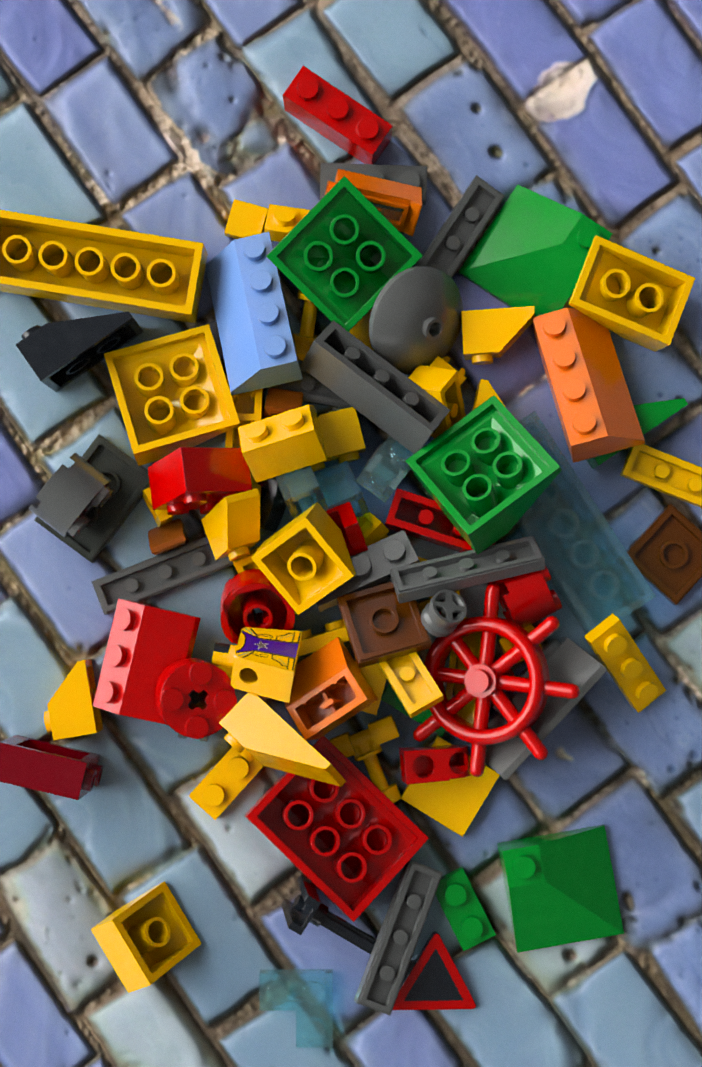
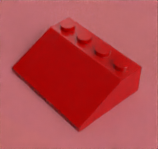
M322 736L312 747L330 762L346 780L344 785L340 787L285 772L250 808L244 817L346 917L354 922L429 837L325 736Z

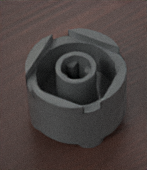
M77 453L69 457L75 463L71 467L69 466V468L62 464L40 490L36 498L41 501V504H31L29 508L31 512L64 538L69 534L73 537L75 535L78 536L91 521L87 514L94 506L101 508L114 492L109 487L111 480Z

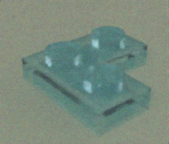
M333 969L260 970V1011L296 1010V1048L333 1047Z

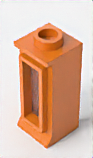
M342 169L337 170L335 182L328 181L325 195L345 176L398 231L413 237L422 208L421 187Z

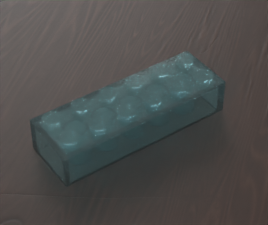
M534 411L521 419L519 423L558 463L562 471L518 520L515 526L523 538L534 536L545 559V565L551 575L553 585L585 634H587L612 613L621 620L656 597V595Z

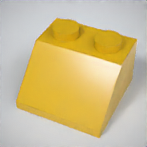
M308 404L238 427L241 451L256 483L327 460L314 405Z
M318 502L266 539L251 557L298 615L356 574L340 528Z
M165 881L117 909L91 928L92 933L128 993L150 986L202 944Z

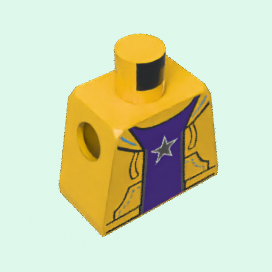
M245 627L241 629L237 645L215 642L212 664L233 668L231 686L234 689L289 703L298 663L302 631Z

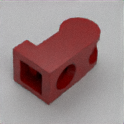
M468 745L399 747L401 780L406 785L450 781V779L471 776Z

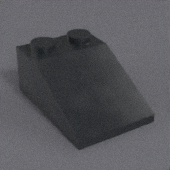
M128 311L46 323L42 327L36 325L25 331L21 336L23 340L15 345L39 380L57 392L104 360V353L120 349L144 331Z

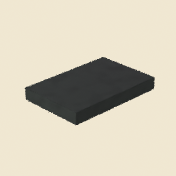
M98 434L82 458L111 480L109 487L114 492L101 508H96L95 506L87 514L91 521L78 536L75 535L73 537L69 534L64 538L38 516L34 520L91 563L97 560L141 501L143 490L150 487L148 470L142 465L138 466L134 459L100 434Z

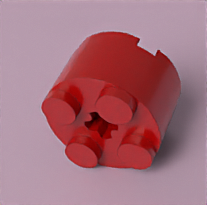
M546 565L544 570L488 583H496L500 587L499 602L504 609L502 613L505 618L523 628L562 609L558 595L553 589L549 590L546 582L551 580V575Z
M250 569L235 575L225 583L221 595V627L227 639L233 644H238L241 629L245 627L292 630L294 626V609L260 569ZM254 608H260L262 612L255 613Z
M199 658L180 659L171 663L160 674L155 690L156 709L162 719L177 733L194 739H201L221 730L223 727L219 722L237 704L235 689L231 686V680L228 675L211 662ZM192 690L200 693V701L197 704L190 702L191 698L188 694Z

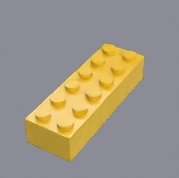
M0 210V291L196 323L208 256L204 243Z

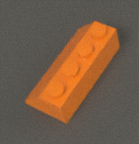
M568 307L532 317L535 340L572 462L575 463L644 444L645 439L609 329L577 309Z

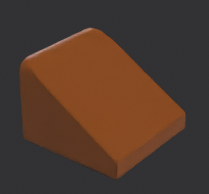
M269 388L265 402L264 419L302 407L303 393Z
M175 519L161 527L148 531L151 553L157 556L190 542L180 519Z

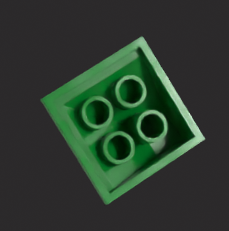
M343 176L266 257L331 322L334 320L349 332L373 308L375 300L383 287L398 273L414 267L423 255Z
M517 185L458 273L510 308L534 306L536 317L564 307L574 291L594 237L597 235L609 240L613 233L584 214Z
M494 395L405 460L456 530L477 555L507 534L562 471L558 463Z
M605 825L497 843L517 953L624 934Z

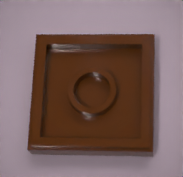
M668 504L621 558L673 605H677L702 578V531L672 504Z
M392 582L337 597V604L358 668L431 648L432 642L428 631L422 625L421 612L417 601L412 600L399 604Z

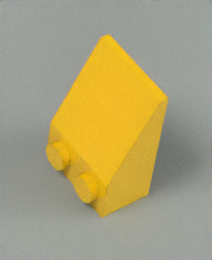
M596 235L592 241L569 305L620 337L656 352L670 346L695 278Z
M248 692L219 722L228 731L224 739L248 762L256 758L266 767L340 787L346 782L330 762L256 694Z

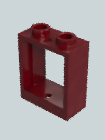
M15 735L0 741V782L79 800L88 792H91L93 786L98 787L103 773V765L98 764L100 754L21 735Z

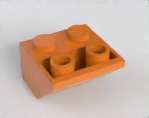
M336 637L297 664L290 702L284 703L286 710L301 735L307 741L318 740L377 701L378 698L341 638Z

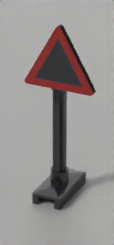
M300 874L297 882L301 894L296 897L293 903L285 899L281 904L288 928L302 935L309 922L317 927L321 925L371 954L376 938L328 911V906L321 903L314 884L307 877ZM436 931L432 932L417 958L410 961L393 1010L475 1009L476 1004L440 935Z

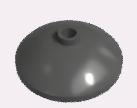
M430 266L411 267L395 275L380 291L371 311L369 337L373 351L404 374H412L419 365L430 366L437 356L445 357L454 345L462 324L461 311H463V302L459 288L454 280L445 272Z

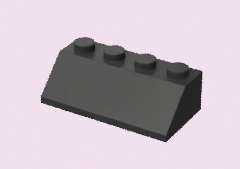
M562 637L559 641L556 638L552 639L542 651L547 660L550 681L575 684L580 688V695L576 699L548 696L543 712L531 726L541 741L547 737L607 671L601 663L566 637ZM526 667L518 677L529 678L528 668ZM505 691V695L520 712L527 700L528 693L512 691L509 694ZM493 704L491 707L495 711L489 716L488 728H497L508 723ZM518 736L502 743L487 745L485 762L506 781L531 752Z

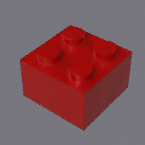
M180 447L147 467L153 510H167L168 515H181L188 513L192 509H200V514L207 515L224 497L252 490L250 469L243 457L241 448Z

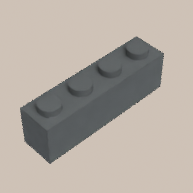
M334 320L313 341L300 366L413 454L423 448L450 412V409Z

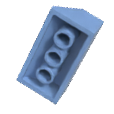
M269 232L233 240L206 264L231 395L303 379L279 269L266 257L274 249Z

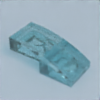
M389 436L355 482L386 503L410 471V467L405 460L411 457L413 453Z

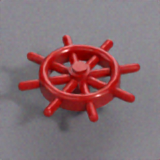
M490 583L486 586L483 616L463 619L451 635L437 637L432 643L431 648H429L424 665L442 692L444 700L430 707L432 715L413 731L414 739L422 742L442 726L453 736L472 743L469 770L474 777H480L484 773L487 745L502 743L518 736L536 759H546L548 750L531 726L543 712L548 696L576 699L580 695V688L575 684L550 681L547 660L539 645L558 629L560 625L559 619L555 616H549L529 633L517 623L498 617L500 587L496 583ZM482 631L478 660L463 638ZM496 634L509 640L514 646L494 662ZM451 650L454 651L467 670L444 667ZM522 658L526 662L529 678L514 676V672L511 669ZM443 682L462 684L465 687L448 701ZM503 690L528 693L527 700L520 712L515 708ZM476 698L474 723L471 724L457 713ZM490 701L493 702L506 719L507 724L497 728H488Z

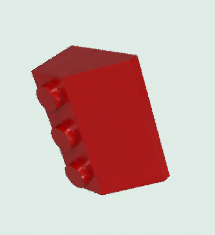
M118 599L93 706L118 715L168 725L156 709L155 690L157 680L163 670L171 663L192 657L201 618L150 604Z

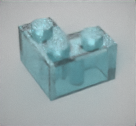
M348 461L330 466L315 475L311 466H307L275 477L293 519L316 502L327 511L350 501L356 518L369 513L363 493Z

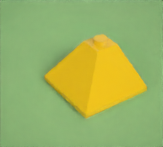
M209 324L104 353L131 448L138 466L158 461L180 447H194L240 426Z

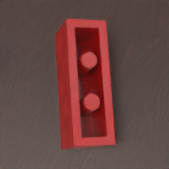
M302 66L283 94L285 111L364 164H375L392 139L393 125L305 66Z
M399 488L396 489L385 522V526L388 529L397 532L404 529L406 535L458 552L473 550L435 500Z

